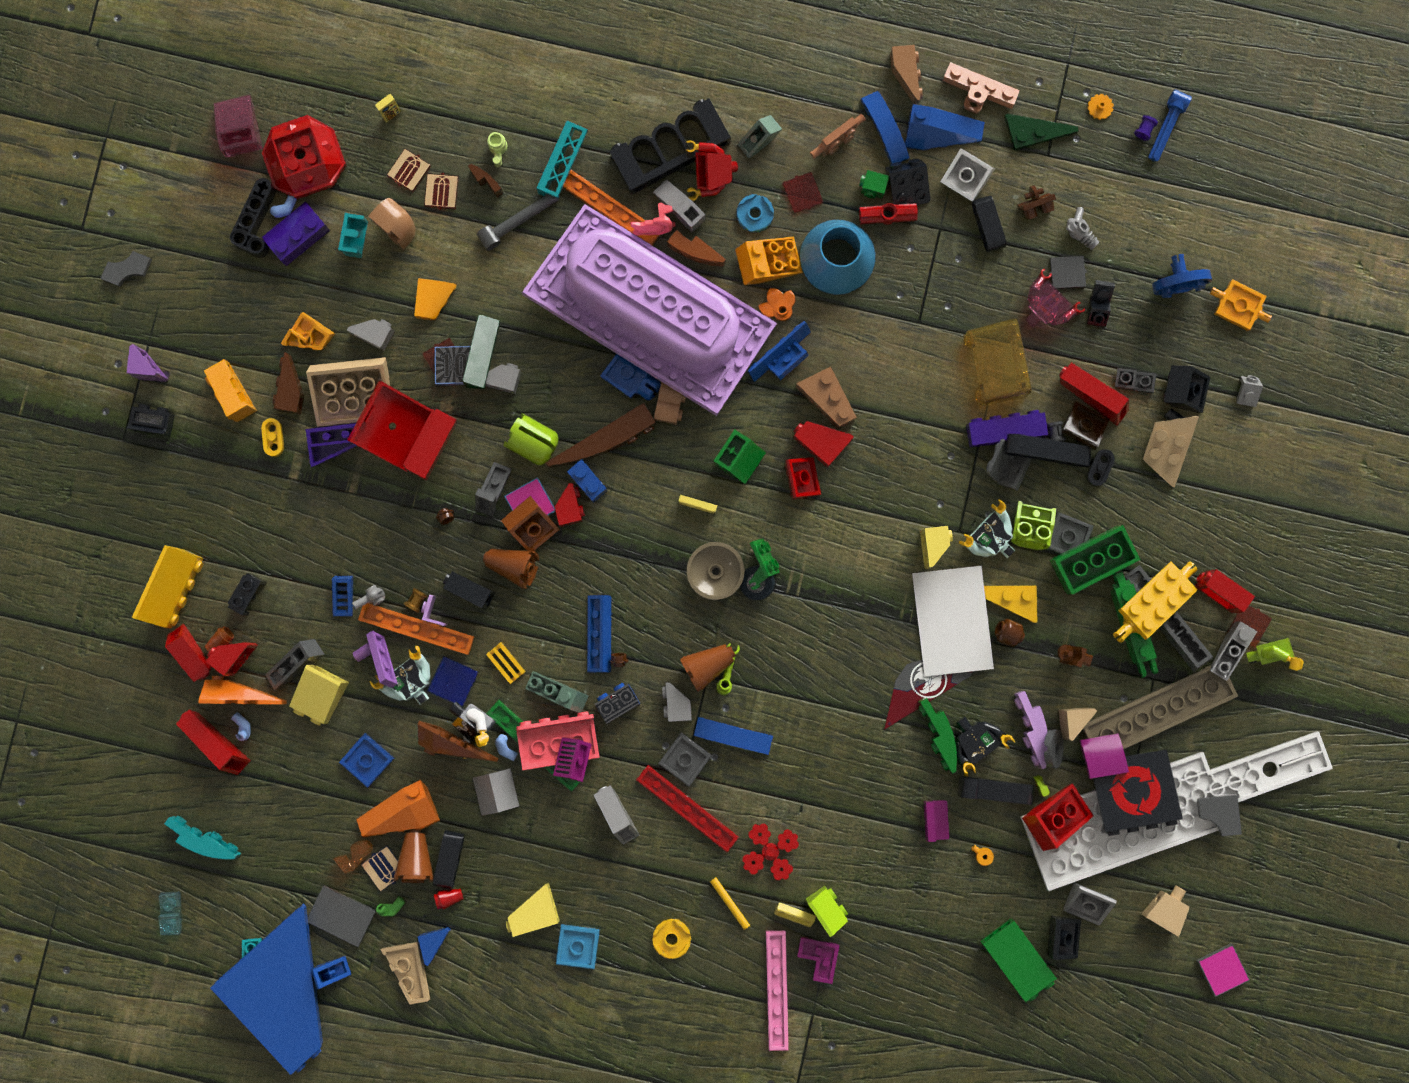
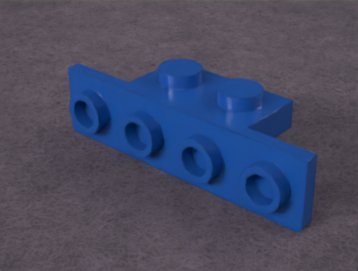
M805 321L795 326L793 331L786 337H783L771 350H768L760 360L751 365L748 373L754 382L768 370L781 381L809 356L807 351L798 344L811 333Z

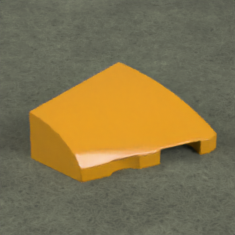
M418 278L414 316L417 319L436 321L442 307L447 304L448 298L453 290H456L457 285L449 282Z
M302 312L292 329L288 330L281 344L284 346L290 345L299 348L323 350L335 333Z

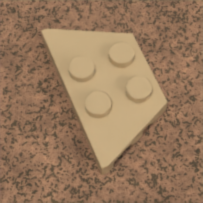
M1198 416L1160 421L1154 424L1143 460L1172 487H1175L1199 418Z

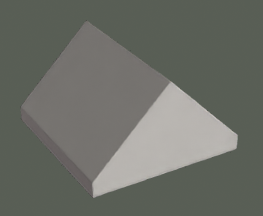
M511 768L473 778L482 816L520 806Z
M1074 882L1063 911L1100 926L1115 906L1116 900Z

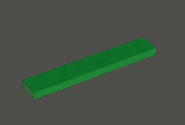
M498 700L486 714L494 719L495 723L518 743L516 727L520 726L519 723L524 721L502 701ZM555 765L544 767L552 775L554 774ZM554 776L571 792L580 783L568 778Z

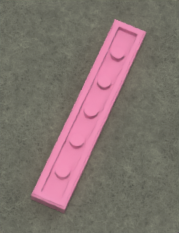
M766 931L769 1051L788 1050L786 931Z

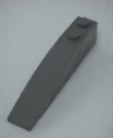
M1140 565L1124 575L1125 580H1129L1131 584H1134L1136 593L1151 580ZM1177 611L1159 627L1193 672L1213 658Z

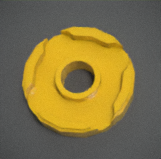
M668 919L657 925L653 932L652 941L659 955L668 959L679 958L689 949L691 934L685 923L677 919ZM675 934L677 942L669 944L666 941L667 935Z

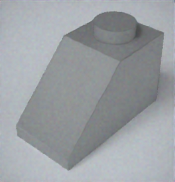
M373 319L350 326L347 329L350 334L382 351L386 349L395 332L391 328L392 324L383 319L380 322Z
M507 363V365L501 364L488 372L485 386L516 394L522 372L518 369L517 365Z

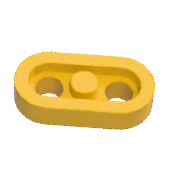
M269 418L261 426L263 449L267 455L277 457L284 451L282 425L278 420ZM271 426L276 427L274 432L270 431ZM277 444V450L273 451L272 446Z

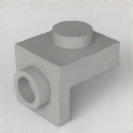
M1241 376L1240 381L1242 384L1236 402L1237 404L1256 407L1263 385L1259 378L1255 376Z

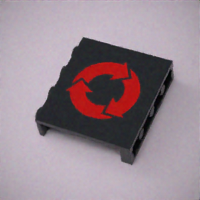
M1167 749L1125 756L1129 772L1093 778L1104 830L1101 831L1102 834L1108 833V836L1119 835L1121 830H1127V833L1139 831V827L1145 826L1147 830L1159 828L1158 824L1165 823L1166 827L1178 825L1177 821L1183 819Z

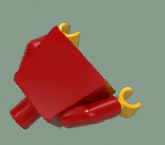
M686 141V143L693 144L691 150L685 149L687 152L699 151L695 152L697 189L700 190H696L693 187L688 188L687 192H695L694 196L688 198L694 201L698 196L718 195L725 188L726 184L731 183L732 173L738 171L737 162L732 161L731 155H726L724 150L714 143L699 142V144H695L694 141Z

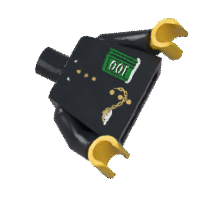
M966 717L956 722L962 731L955 737L957 761L963 768L966 777H969L968 769H972L976 773L974 764L1002 745V743L1007 749L1010 748L1006 744L1008 740H1012L1015 743L1012 736L1006 735L999 727L988 722L976 721L971 725Z

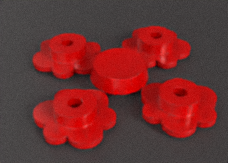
M766 824L753 825V830L749 831L748 836L750 839H753L755 845L760 843L764 847L762 848V855L752 851L750 855L746 854L743 856L744 869L749 870L751 874H756L758 869H763L762 863L764 858L770 861L774 860L773 866L770 868V871L774 873V879H788L789 874L793 871V867L788 864L787 859L781 860L776 858L779 855V849H785L786 852H790L792 849L798 848V835L792 834L791 830L786 829L783 834L778 835L779 841L776 845L768 843L771 832L768 831Z

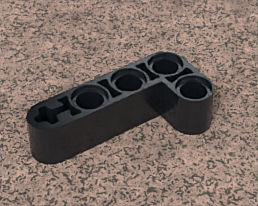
M260 178L255 182L230 234V241L239 250L257 258H263L269 252L268 245L261 238L257 237L256 234L276 194L274 186L266 178ZM260 202V207L258 209H254V205ZM252 219V224L250 226H246V222ZM244 236V241L237 243L239 237ZM257 244H262L260 250H254Z
M959 776L957 796L969 799H986L1033 805L1035 785Z

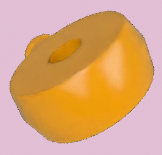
M976 845L971 848L976 853L975 858L978 864L988 866L993 862L994 854L989 848L979 849Z

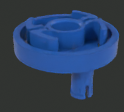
M1178 254L1179 261L1177 260V255L1171 257L1173 275L1157 280L1152 284L1154 295L1171 298L1172 294L1184 293L1193 289L1196 292L1206 287V284L1212 281L1211 272L1208 269L1188 271L1186 270L1184 254Z

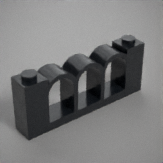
M701 99L694 104L693 111L682 112L675 120V125L671 123L659 124L654 128L652 137L640 135L632 139L629 146L625 142L623 144H615L611 148L612 150L609 151L610 157L631 195L696 162L695 152L699 151L687 152L685 150H690L679 130L683 122L688 120L697 122L708 140L705 143H714L720 148L731 143V137L710 99ZM665 132L675 135L685 152L669 162L666 161L656 143L657 137ZM639 145L650 146L658 157L661 166L643 174L633 156L634 149Z

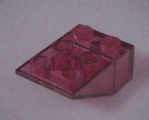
M251 95L214 103L216 135L220 151L226 158L263 149Z

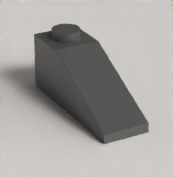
M315 639L299 641L265 676L274 691L278 690L303 673L306 665H314L324 653Z

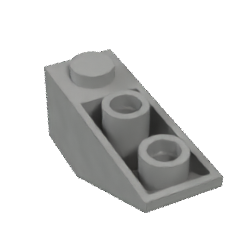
M667 179L653 191L655 196L664 205L672 206V213L691 233L705 221V214Z
M1241 621L1234 622L1219 648L1210 671L1227 681L1257 631Z

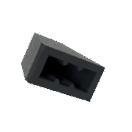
M453 571L451 574L448 573L443 581V584H445L443 589L482 609H488L495 595V592Z

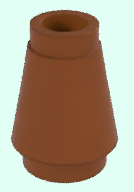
M225 626L218 628L205 645L206 650L209 652L213 647L230 644L234 634Z

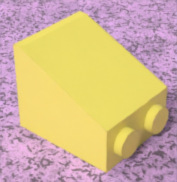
M306 665L289 707L293 708V712L299 716L307 715L311 718V722L319 726L321 723L328 724L349 682L317 665Z

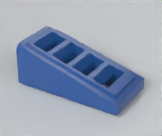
M334 576L332 578L333 616H353V576ZM338 583H347V586H338ZM338 591H347L348 594H338ZM338 599H348V602H338ZM338 606H348V609H338Z

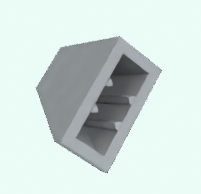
M611 785L600 788L598 793L594 794V797L612 833L624 845L640 834Z

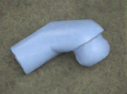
M288 195L284 204L271 207V215L276 218L288 216L291 214L297 199Z
M500 734L495 739L498 753L514 761L518 752L509 749L507 746L508 737Z

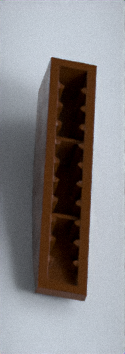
M643 403L547 461L546 465L549 468L578 463L581 459L585 461L603 455L626 443L630 445L637 441V436L642 433L646 435L655 429L656 422Z

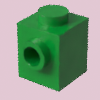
M867 170L866 176L862 175L859 186L862 187L861 193L867 198L874 199L877 197L883 199L889 176Z

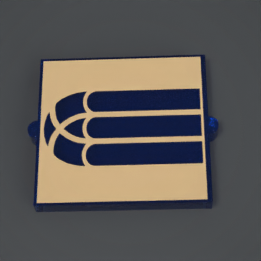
M388 845L377 853H372V856L361 864L380 892L389 885L396 883L394 881V874L398 859Z

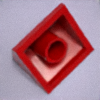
M814 457L788 459L785 461L792 500L821 495Z

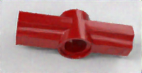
M887 203L883 206L859 207L860 225L877 223L889 225L893 222L917 221L918 216L916 203L900 205ZM890 211L893 216L890 218L886 217L883 212Z

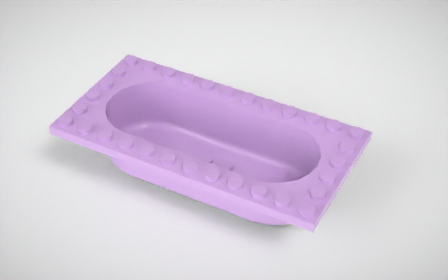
M586 204L581 208L522 292L523 296L716 416L777 324Z

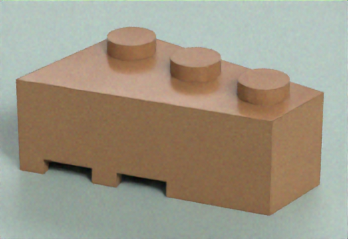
M831 367L796 383L795 388L814 404L837 429L856 420L857 417Z

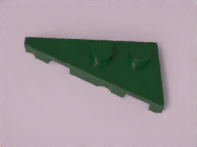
M1005 114L1004 116L1014 151L1076 134L1079 131L1078 126L1013 114Z

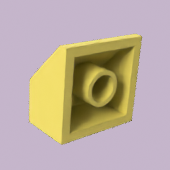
M948 526L925 528L920 531L924 569L933 567L948 549L950 542L953 541L952 531L948 530Z

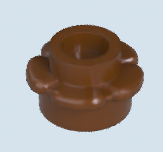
M443 508L438 511L436 520L441 525L449 524L454 520V511Z
M626 653L611 654L610 663L614 664V667H623L629 661Z

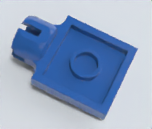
M618 354L615 355L600 375L602 379L631 399L634 395L638 394L650 401L655 396L652 390L658 393L661 386L660 382L652 375Z

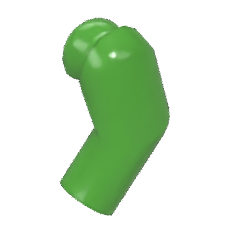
M398 896L393 904H379L376 907V912L383 917L395 916L406 901Z

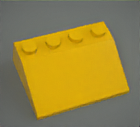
M164 545L132 618L164 628L175 626L179 620V611L187 602L186 596L188 591H191L195 585L194 578L203 567V558L184 549Z

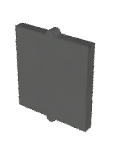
M1084 256L1050 258L1052 289L1086 287L1085 273L1087 270L1084 267Z

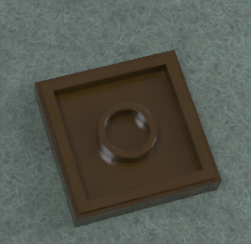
M1075 402L1061 433L1096 450L1110 419Z

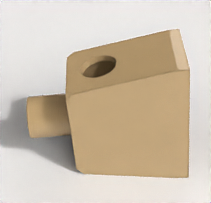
M1178 886L1174 887L1170 895L1160 891L1141 915L1179 937L1189 911V906L1181 902L1186 891Z

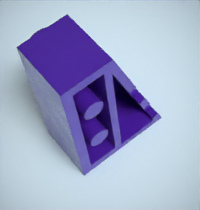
M356 423L305 429L310 466L315 467L358 447L347 440Z

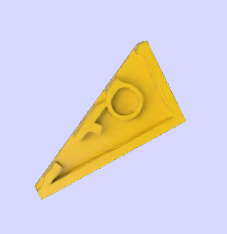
M984 586L985 599L1030 620L1032 623H1037V586Z

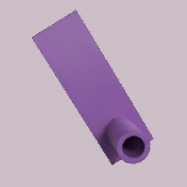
M371 631L366 634L368 643L354 651L353 656L360 662L372 654L379 683L393 688L398 683L385 638Z

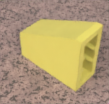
M549 883L543 885L509 915L506 927L509 933L512 932L513 937L559 923L560 920Z

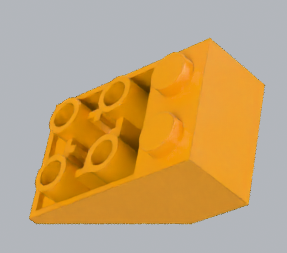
M794 237L747 241L735 249L744 285L760 284L803 273Z

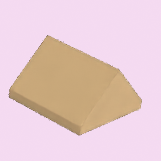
M1094 708L1059 710L1060 730L1063 739L1073 741L1097 710Z

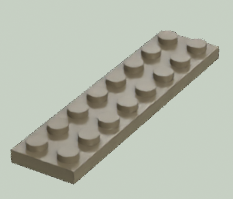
M1212 665L1090 720L1082 730L1087 739L1119 734L1123 749L1234 699L1238 697V694L1230 678L1225 681L1210 671Z

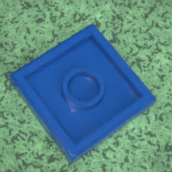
M364 733L339 763L369 788L394 760V757L367 733Z

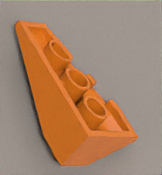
M421 780L402 788L356 819L362 837L384 835L396 831L405 832V830L424 829L440 821L429 789Z

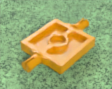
M1233 279L1229 282L1224 292L1213 287L1209 293L1219 298V305L1214 315L1247 331L1251 329L1254 321L1258 318L1267 323L1271 320L1272 316L1262 312L1263 303L1267 296Z

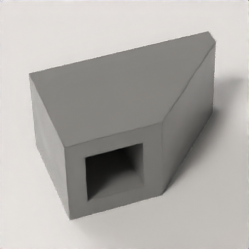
M670 682L666 683V687H662L663 698H667V706H664V718H668V722L692 720L691 701Z

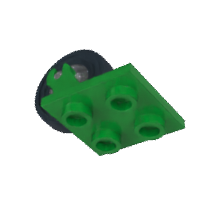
M764 538L750 542L760 566L756 565L747 568L740 586L743 594L752 600L767 598L774 590V575L780 573L778 570L779 564L770 553L771 547Z

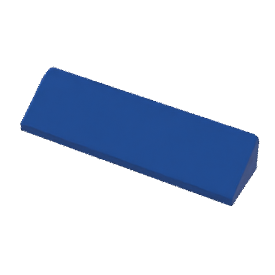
M589 595L587 672H611V596Z

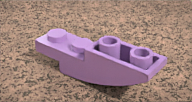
M1020 691L1015 694L1016 699H1014L1018 710L1021 709L1023 712L1022 720L1026 728H1030V730L1023 732L1025 736L1023 742L1026 748H1030L1033 754L1030 757L1034 766L1044 769L1046 768L1044 751H1047V746L1044 744L1047 734L1045 718L1041 707H1032L1026 692Z

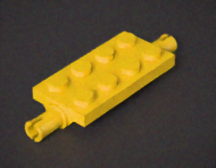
M1169 562L1118 610L1123 615L1124 622L1113 633L1114 638L1120 636L1117 641L1123 643L1131 633H1138L1144 640L1148 639L1197 591L1188 580L1197 571V567L1195 566L1190 569L1194 564L1188 562L1179 570L1172 562Z

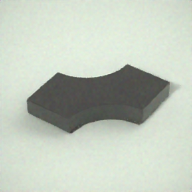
M133 251L124 261L117 263L108 261L100 279L120 287L126 279L132 276L145 277L152 259Z

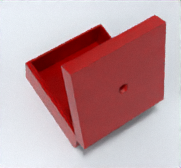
M379 381L347 440L392 465L427 481L457 425V419L438 409H430L386 383ZM395 423V429L390 430L389 424Z

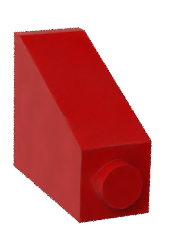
M806 421L804 425L800 423L794 429L796 434L793 437L827 468L854 438L851 434Z
M182 624L167 634L166 649L192 681L205 679L210 674L211 666L205 662L207 660L206 656L187 627Z

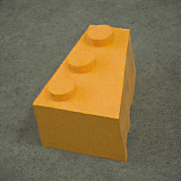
M223 359L204 370L206 374L205 380L213 388L214 395L229 420L232 419L235 422H239L257 411L228 361Z

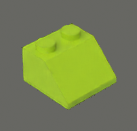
M823 886L807 897L806 901L831 937L848 922L845 917L848 913L842 904L838 906L835 902L837 896L831 888L827 890Z

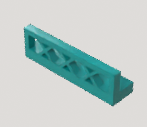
M566 121L536 188L538 194L542 196L548 194L558 199L588 129ZM575 130L582 132L579 139L571 140ZM572 146L573 154L564 158L563 155L567 147ZM564 162L565 172L557 175L556 171L559 164ZM553 180H557L558 183L556 192L549 190Z

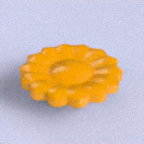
M1096 94L1094 97H1091L1087 109L1093 118L1101 120L1111 115L1114 104L1107 95Z

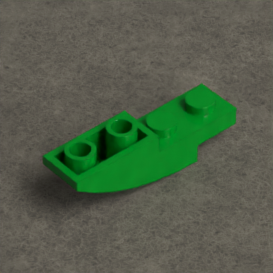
M924 697L918 701L920 704L918 709L923 717L926 716L929 723L927 725L931 732L937 734L931 738L933 743L930 745L936 755L940 754L942 758L940 763L944 770H949L953 774L956 772L957 751L951 726L944 711L940 710L935 713L928 699Z

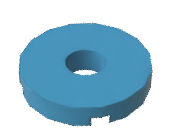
M752 194L740 201L736 217L739 225L744 230L758 233L766 230L771 225L774 209L766 197ZM758 209L761 214L759 217L753 218L750 215V211Z

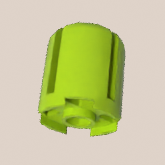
M521 413V419H516L509 431L510 439L508 442L505 441L503 446L536 465H543L550 460L551 454L557 448L559 439L555 431Z

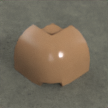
M391 198L383 200L368 216L375 225L383 230L403 250L415 236L416 228L413 219L405 209Z

